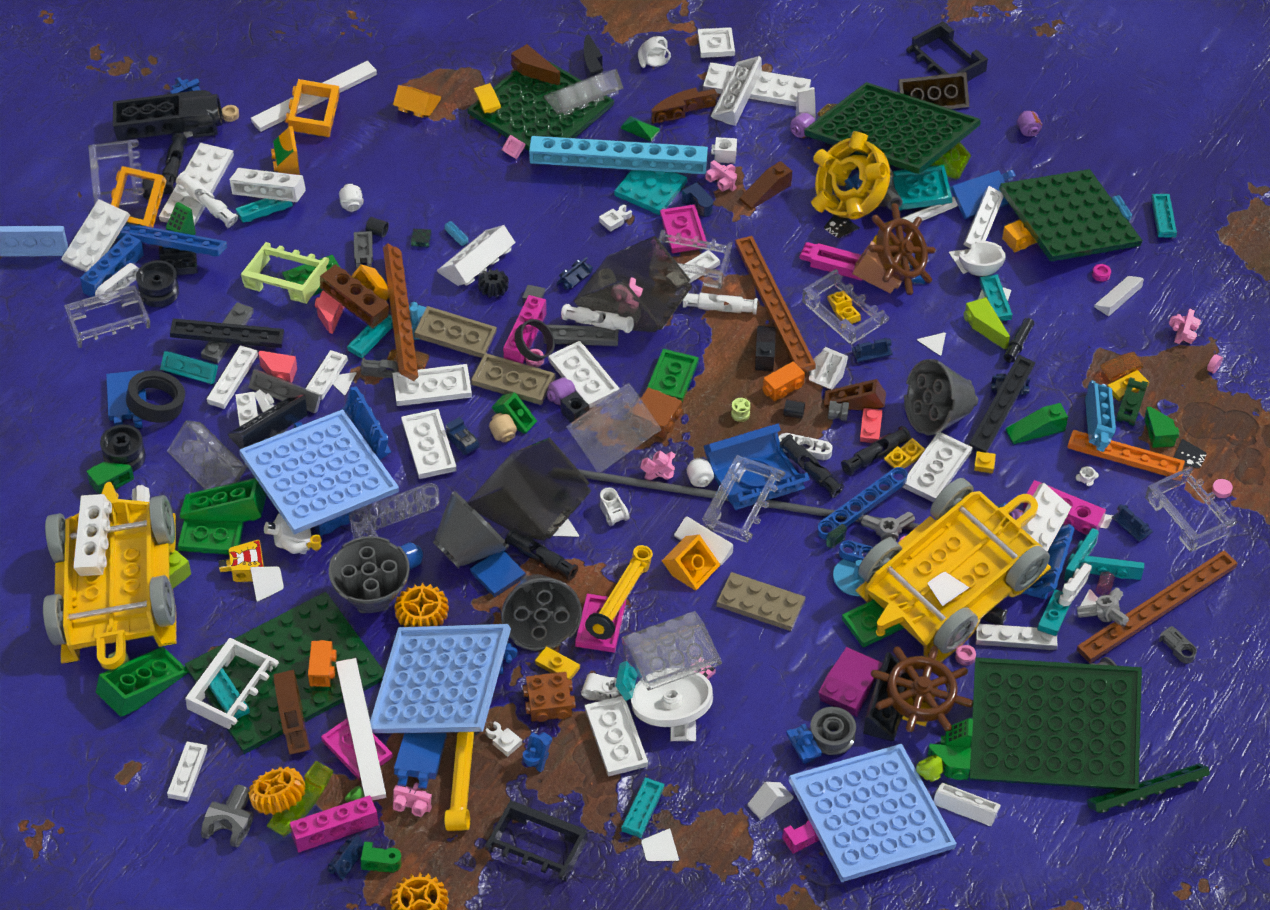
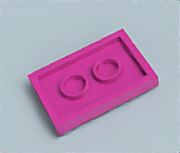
M695 205L660 210L661 220L672 253L707 248V241Z
M587 594L575 647L615 653L626 600L612 621L615 625L613 635L607 640H601L592 636L587 631L585 622L589 615L601 611L609 597Z
M347 718L322 735L321 740L361 780ZM373 734L379 765L382 766L393 758V755Z

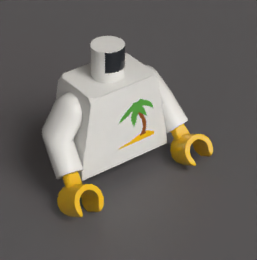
M280 513L273 523L266 522L264 525V533L274 535L275 545L286 549L292 554H306L310 548L315 551L321 549L322 540L320 535H313L311 537L310 529L294 535Z

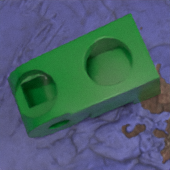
M364 842L361 870L393 873L401 868V852L398 849L388 848L385 850L373 848V842Z

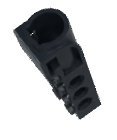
M206 90L113 101V128L117 141L189 131L193 133L194 138L218 135V126H222V109L219 95L212 94Z

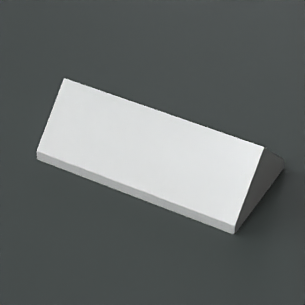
M760 56L736 63L711 114L713 119L736 126L762 72V58Z

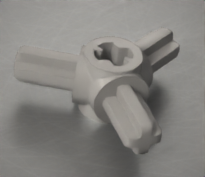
M910 512L897 519L888 517L878 520L865 515L862 518L861 525L877 531L876 534L881 537V540L893 538L897 541L899 539L898 535L902 533V529L913 523L915 517Z
M1119 588L1112 590L1109 595L1099 597L1095 601L1096 604L1077 607V615L1080 618L1097 616L1103 622L1115 621L1121 626H1126L1129 618L1120 612L1119 600L1123 596V592Z

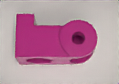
M809 820L805 825L795 830L791 825L783 830L782 839L793 854L819 841Z

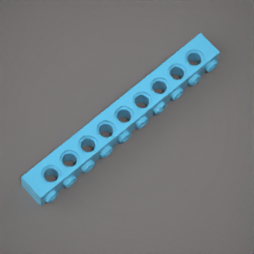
M531 136L529 154L530 163L706 174L708 147Z

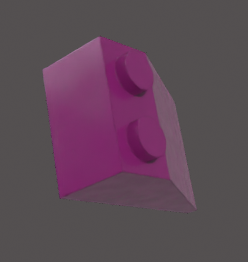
M846 647L828 673L818 692L820 701L833 707L842 708L857 717L876 678L871 676V671H880L883 663Z

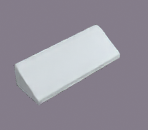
M1127 276L1098 301L1094 307L1110 316L1142 288L1144 279Z
M687 516L674 534V537L680 541L685 536L699 534L720 565L733 553L732 543Z
M941 783L933 801L936 806L988 826H992L1001 806L945 783Z

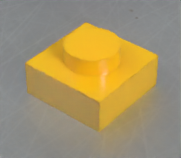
M977 451L974 471L993 473L996 454Z

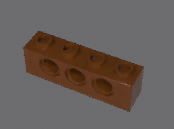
M335 264L320 275V288L371 328L376 327L388 317L389 304L374 294L371 289L362 285L358 279H354L345 269H341Z

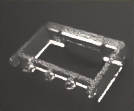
M138 140L88 145L95 204L98 199L111 204L113 199L111 198L112 191L101 192L98 159L129 156L130 168L141 170V164H134L133 161L134 158L140 157V152L133 151L132 147L139 145ZM131 176L133 188L123 190L119 205L139 203L138 195L144 194V189L142 187L137 188L136 184L142 183L143 178Z
M661 230L651 260L650 276L666 279L670 269L704 275L703 286L721 289L730 261L732 242H728V245L717 244L716 239H713L712 242L699 240V236L690 239L681 237V233L673 236L665 234V230ZM669 242L723 252L725 255L720 270L660 260L663 243Z
M835 269L804 288L802 302L849 344H853L889 320V316L885 315L884 310L877 313L878 307L876 305L870 307L865 303L866 296L863 294L857 296L852 291L854 288L852 284L846 286L842 283L843 276L838 274V270ZM835 285L841 291L844 290L852 301L871 317L856 327L846 318L840 321L820 303L821 296L819 294Z
M136 285L64 305L66 317L78 348H82V341L86 338L94 337V340H97L98 335L111 331L114 335L117 334L116 330L129 326L130 329H135L134 324L141 322L145 323L146 328H150L151 324ZM119 301L122 307L137 303L141 315L78 333L74 321L86 318L85 311Z
M736 455L702 519L706 528L748 543L749 539L753 536L752 533L748 532L752 523L759 524L761 521L756 517L760 508H768L769 503L765 501L769 491H777L778 487L773 484L775 480L780 481L781 477H784L786 473L780 469ZM745 470L769 479L743 528L740 529L720 522L719 519L722 515L720 509L734 482H740Z
M1188 467L1149 485L1145 496L1156 511L1164 508L1181 528L1179 539L1190 552L1228 535L1230 528L1238 522L1235 518L1229 520L1224 514L1227 511L1225 506L1218 507L1213 501L1216 497L1213 492L1206 493L1201 487L1204 484L1202 479L1195 480L1191 475L1194 472L1192 467ZM1187 481L1220 519L1222 524L1197 534L1163 493Z

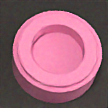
M539 349L530 350L534 354L544 356L543 352ZM525 358V361L529 366L539 367L543 364L544 359L541 361H531Z
M1217 354L1214 355L1207 366V370L1214 374L1220 367L1223 357Z
M1218 479L1213 484L1212 492L1219 498H1227L1231 495L1233 486L1228 480Z
M962 645L957 648L955 658L959 664L967 666L974 663L976 651L973 647Z

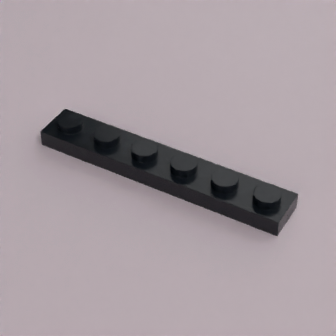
M173 318L170 337L282 348L284 329Z
M1021 355L1017 356L969 443L972 449L979 452H988L1036 362Z

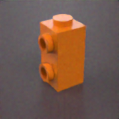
M794 361L764 377L762 388L764 394L773 401L784 398L790 392L798 390L804 385L805 372Z
M319 640L311 642L308 669L309 686L330 687V681L335 677V667L332 666V663L336 662L337 651L333 649L332 641Z

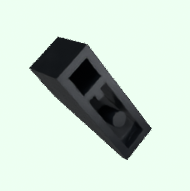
M757 326L755 370L774 371L775 327Z

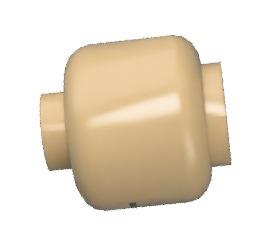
M498 413L492 417V421L489 423L490 431L495 440L504 443L515 437L517 428L510 415Z

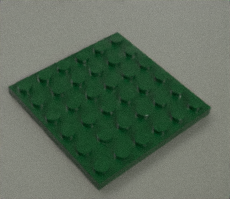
M551 63L560 71L559 85L522 75L515 70L493 88L501 105L500 109L493 113H484L478 100L467 110L469 115L508 138L511 135L525 143L524 148L529 151L531 136L577 137L614 105V99Z
M1090 169L1000 184L999 190L1050 262L1141 246L1143 240L1129 221L1122 215L1119 208Z

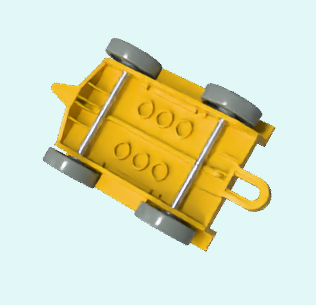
M958 478L948 484L934 500L930 513L935 519L929 516L898 543L893 538H887L875 545L867 553L859 566L858 574L865 582L856 589V592L867 603L874 599L885 609L877 621V636H883L885 629L900 623L924 646L925 657H928L932 646H937L938 653L935 660L942 663L968 640L984 615L1008 595L1016 597L1023 593L1051 569V566L1048 564L1050 554L1022 529L1038 512V502L1033 496L1029 494L1018 495L1004 507L998 508L982 492H973V485L965 478ZM1026 502L1030 504L1031 508L1017 520L1009 515L1021 503ZM946 572L969 588L942 606L929 587L928 582L939 574Z
M107 482L102 494L111 502L112 512L109 513L110 530L107 531L109 545L105 551L107 565L104 567L103 575L79 576L74 569L79 513L67 519L61 513L48 515L45 521L47 546L50 556L55 562V594L47 595L44 598L43 618L50 642L55 646L61 645L62 664L80 661V648L97 646V659L101 666L105 669H115L121 666L125 660L126 640L153 636L159 647L177 644L176 605L169 573V553H173L176 546V515L172 513L171 505L165 495L152 497L150 502L118 499L119 495L116 493L112 483ZM116 642L115 656L106 658V644Z

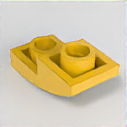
M490 83L474 88L475 95L484 113H493L501 108Z
M844 290L827 296L833 311L844 326L861 321V315L852 306V299Z
M912 438L901 448L897 446L884 460L893 468H906L917 461L926 449Z

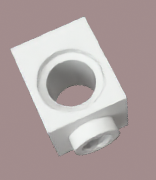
M716 137V143L712 144L711 155H715L714 160L719 163L735 164L737 139Z

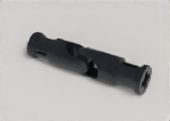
M175 133L171 138L172 144L169 146L165 160L166 167L162 170L161 174L167 180L163 194H172L174 190L173 184L178 177V171L184 154V145L187 143L186 136L181 133Z
M900 426L894 433L886 434L870 444L869 447L856 452L852 458L843 460L841 462L843 471L851 476L854 474V471L859 468H865L874 459H879L890 453L904 441L908 442L911 439L908 429Z
M791 434L782 439L779 447L785 449L790 454V458L806 473L810 474L820 487H824L832 498H835L842 492L844 485L842 483L839 484L833 478V474L827 468L821 466L818 460L803 445H799L793 439ZM806 456L811 459L808 462L804 463Z
M515 528L508 532L505 538L506 544H511L518 548L520 553L538 563L544 564L545 567L554 573L562 574L568 581L575 577L578 565L570 564L561 555L548 550L545 546L528 536L524 537Z

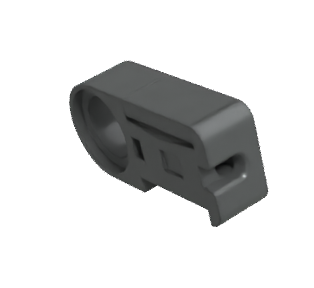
M362 358L360 366L363 376L393 378L392 373L399 371L398 363L392 360L381 359V361Z
M1171 626L1160 634L1159 642L1163 641L1172 649L1173 655L1181 662L1191 663L1195 660L1196 647L1176 628ZM1189 650L1192 655L1185 656L1181 651Z

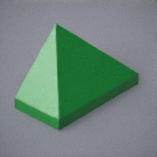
M629 116L621 126V129L648 141H652L660 131V128L632 116Z

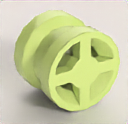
M737 398L732 402L731 416L735 421L744 422L750 417V402L745 398Z

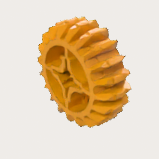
M415 583L413 588L407 587L406 592L401 591L394 606L395 616L400 625H404V627L443 625L449 611L447 597H445L443 591L439 592L438 587L432 588L431 583L427 587L423 583L418 587Z
M279 767L276 770L272 768L269 772L265 771V774L262 776L259 775L258 780L252 781L253 785L249 787L250 791L248 792L250 802L255 810L265 815L270 813L275 815L277 812L282 813L286 809L289 810L291 806H297L296 802L302 800L306 788L299 771H296L295 768L285 767L283 769Z
M421 873L418 874V877H414L411 874L410 879L403 877L402 883L397 882L396 889L392 890V897L390 898L391 910H447V905L449 904L448 892L444 889V884L442 882L438 883L437 877L431 879L429 873L426 877H422ZM431 894H433L437 899L435 904L431 902ZM404 898L408 899L409 902L407 908L402 904Z

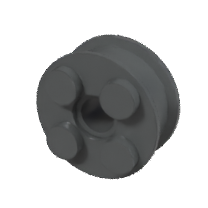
M826 707L816 712L812 717L810 731L822 753L841 755L852 747L855 740L856 723L849 712L838 707Z

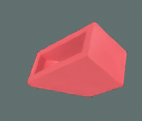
M322 291L320 297L316 298L315 308H317L318 317L327 331L333 334L345 307L325 291Z
M259 351L260 366L267 374L290 383L293 382L297 371L296 356Z

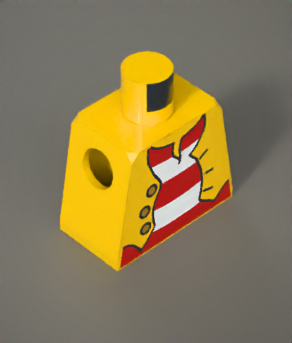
M260 540L231 547L229 549L230 559L218 561L220 573L232 571L233 581L253 582L250 567H264Z

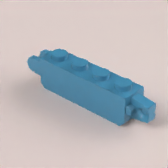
M1091 380L1085 397L1089 443L1096 446V450L1104 452L1116 430L1112 388L1106 387L1105 384L1099 385L1096 381Z

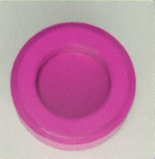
M1105 264L1094 266L1092 276L1095 280L1100 282L1109 280L1111 275L1109 266Z

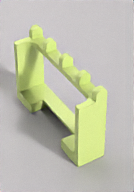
M265 242L241 273V278L245 288L261 291L264 287L263 283L288 289L291 300L307 304L320 286V275L327 271L326 266L329 263V258L324 257L322 260H317L314 254H309L306 257L300 255L299 250H294L290 253L284 251L283 246L275 249L271 248L270 243ZM269 255L316 267L303 285L259 274L269 262Z

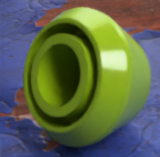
M933 755L921 760L916 765V772L925 780H930V782L939 779L943 772L942 758Z

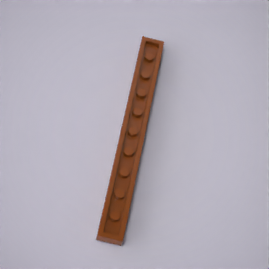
M753 236L735 240V246L791 361H794L804 372L815 370L816 364Z
M387 243L383 247L399 374L415 381L419 376L402 252L399 248Z
M1223 550L1125 614L1129 618L1126 626H1121L1114 621L1079 644L1077 651L1089 663H1092L1235 569L1238 563Z

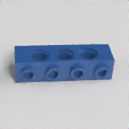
M128 233L80 277L83 293L98 300L95 297V292L101 284L129 263L135 264L144 256L141 240Z

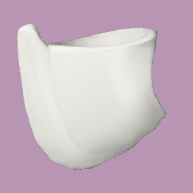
M656 36L649 38L641 45L638 50V59L642 68H645L646 64L658 67L668 63L671 53L667 49V40L664 37Z

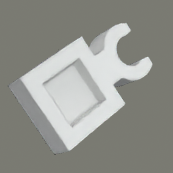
M622 205L618 211L611 209L599 216V222L611 232L623 225L624 219H630L632 211L625 212L626 205Z
M498 722L493 723V728L496 731H490L488 728L485 729L486 736L494 739L493 745L507 757L522 745L521 738L509 728L502 731Z

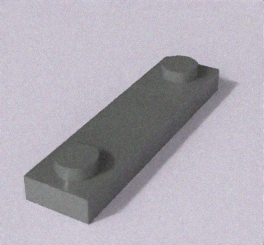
M237 302L222 323L246 325L254 313L253 308ZM209 341L201 352V357L218 364L232 343Z
M547 325L553 333L555 344H574L581 341L583 345L618 346L619 329L610 330L597 326Z
M253 370L248 387L256 391L261 390L265 394L269 393L271 397L282 401L289 396L304 395L307 411L317 413L322 394L259 370Z

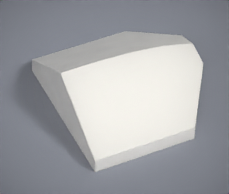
M825 347L814 358L816 369L809 371V381L832 390L843 378L848 356Z

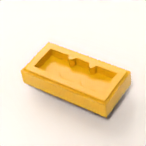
M1136 370L1109 384L1108 387L1112 388V395L1120 401L1124 397L1130 377L1135 378V381H1146L1148 385L1149 381ZM1133 388V389H1132V392H1135V393L1138 392V391H1140L1139 389H1136V388Z
M547 646L535 660L537 666L550 673L566 672L567 679H572L580 669V664Z

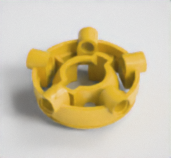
M853 131L851 138L838 142L828 152L821 149L815 153L813 161L819 166L815 180L817 196L811 201V204L817 211L822 213L824 210H827L839 217L855 220L871 213L882 202L889 187L890 167L884 153L874 144L867 141L868 135ZM855 151H858V152H860V153L869 154L868 157H866V156H864V155H852V156H849L850 154H852V153L855 152ZM858 166L859 179L863 181L858 190L852 188L848 191H841L837 184L846 186L844 181L848 179L852 170Z

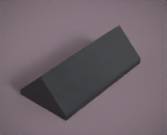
M289 396L229 432V438L240 449L275 436L308 416L305 396Z
M887 652L880 671L890 674L895 665L900 661L890 652ZM907 672L900 676L901 678L912 681ZM878 679L865 717L863 734L894 741L902 714L893 706L882 710L876 708L877 702L888 698L887 682ZM896 685L898 693L907 690L905 687Z

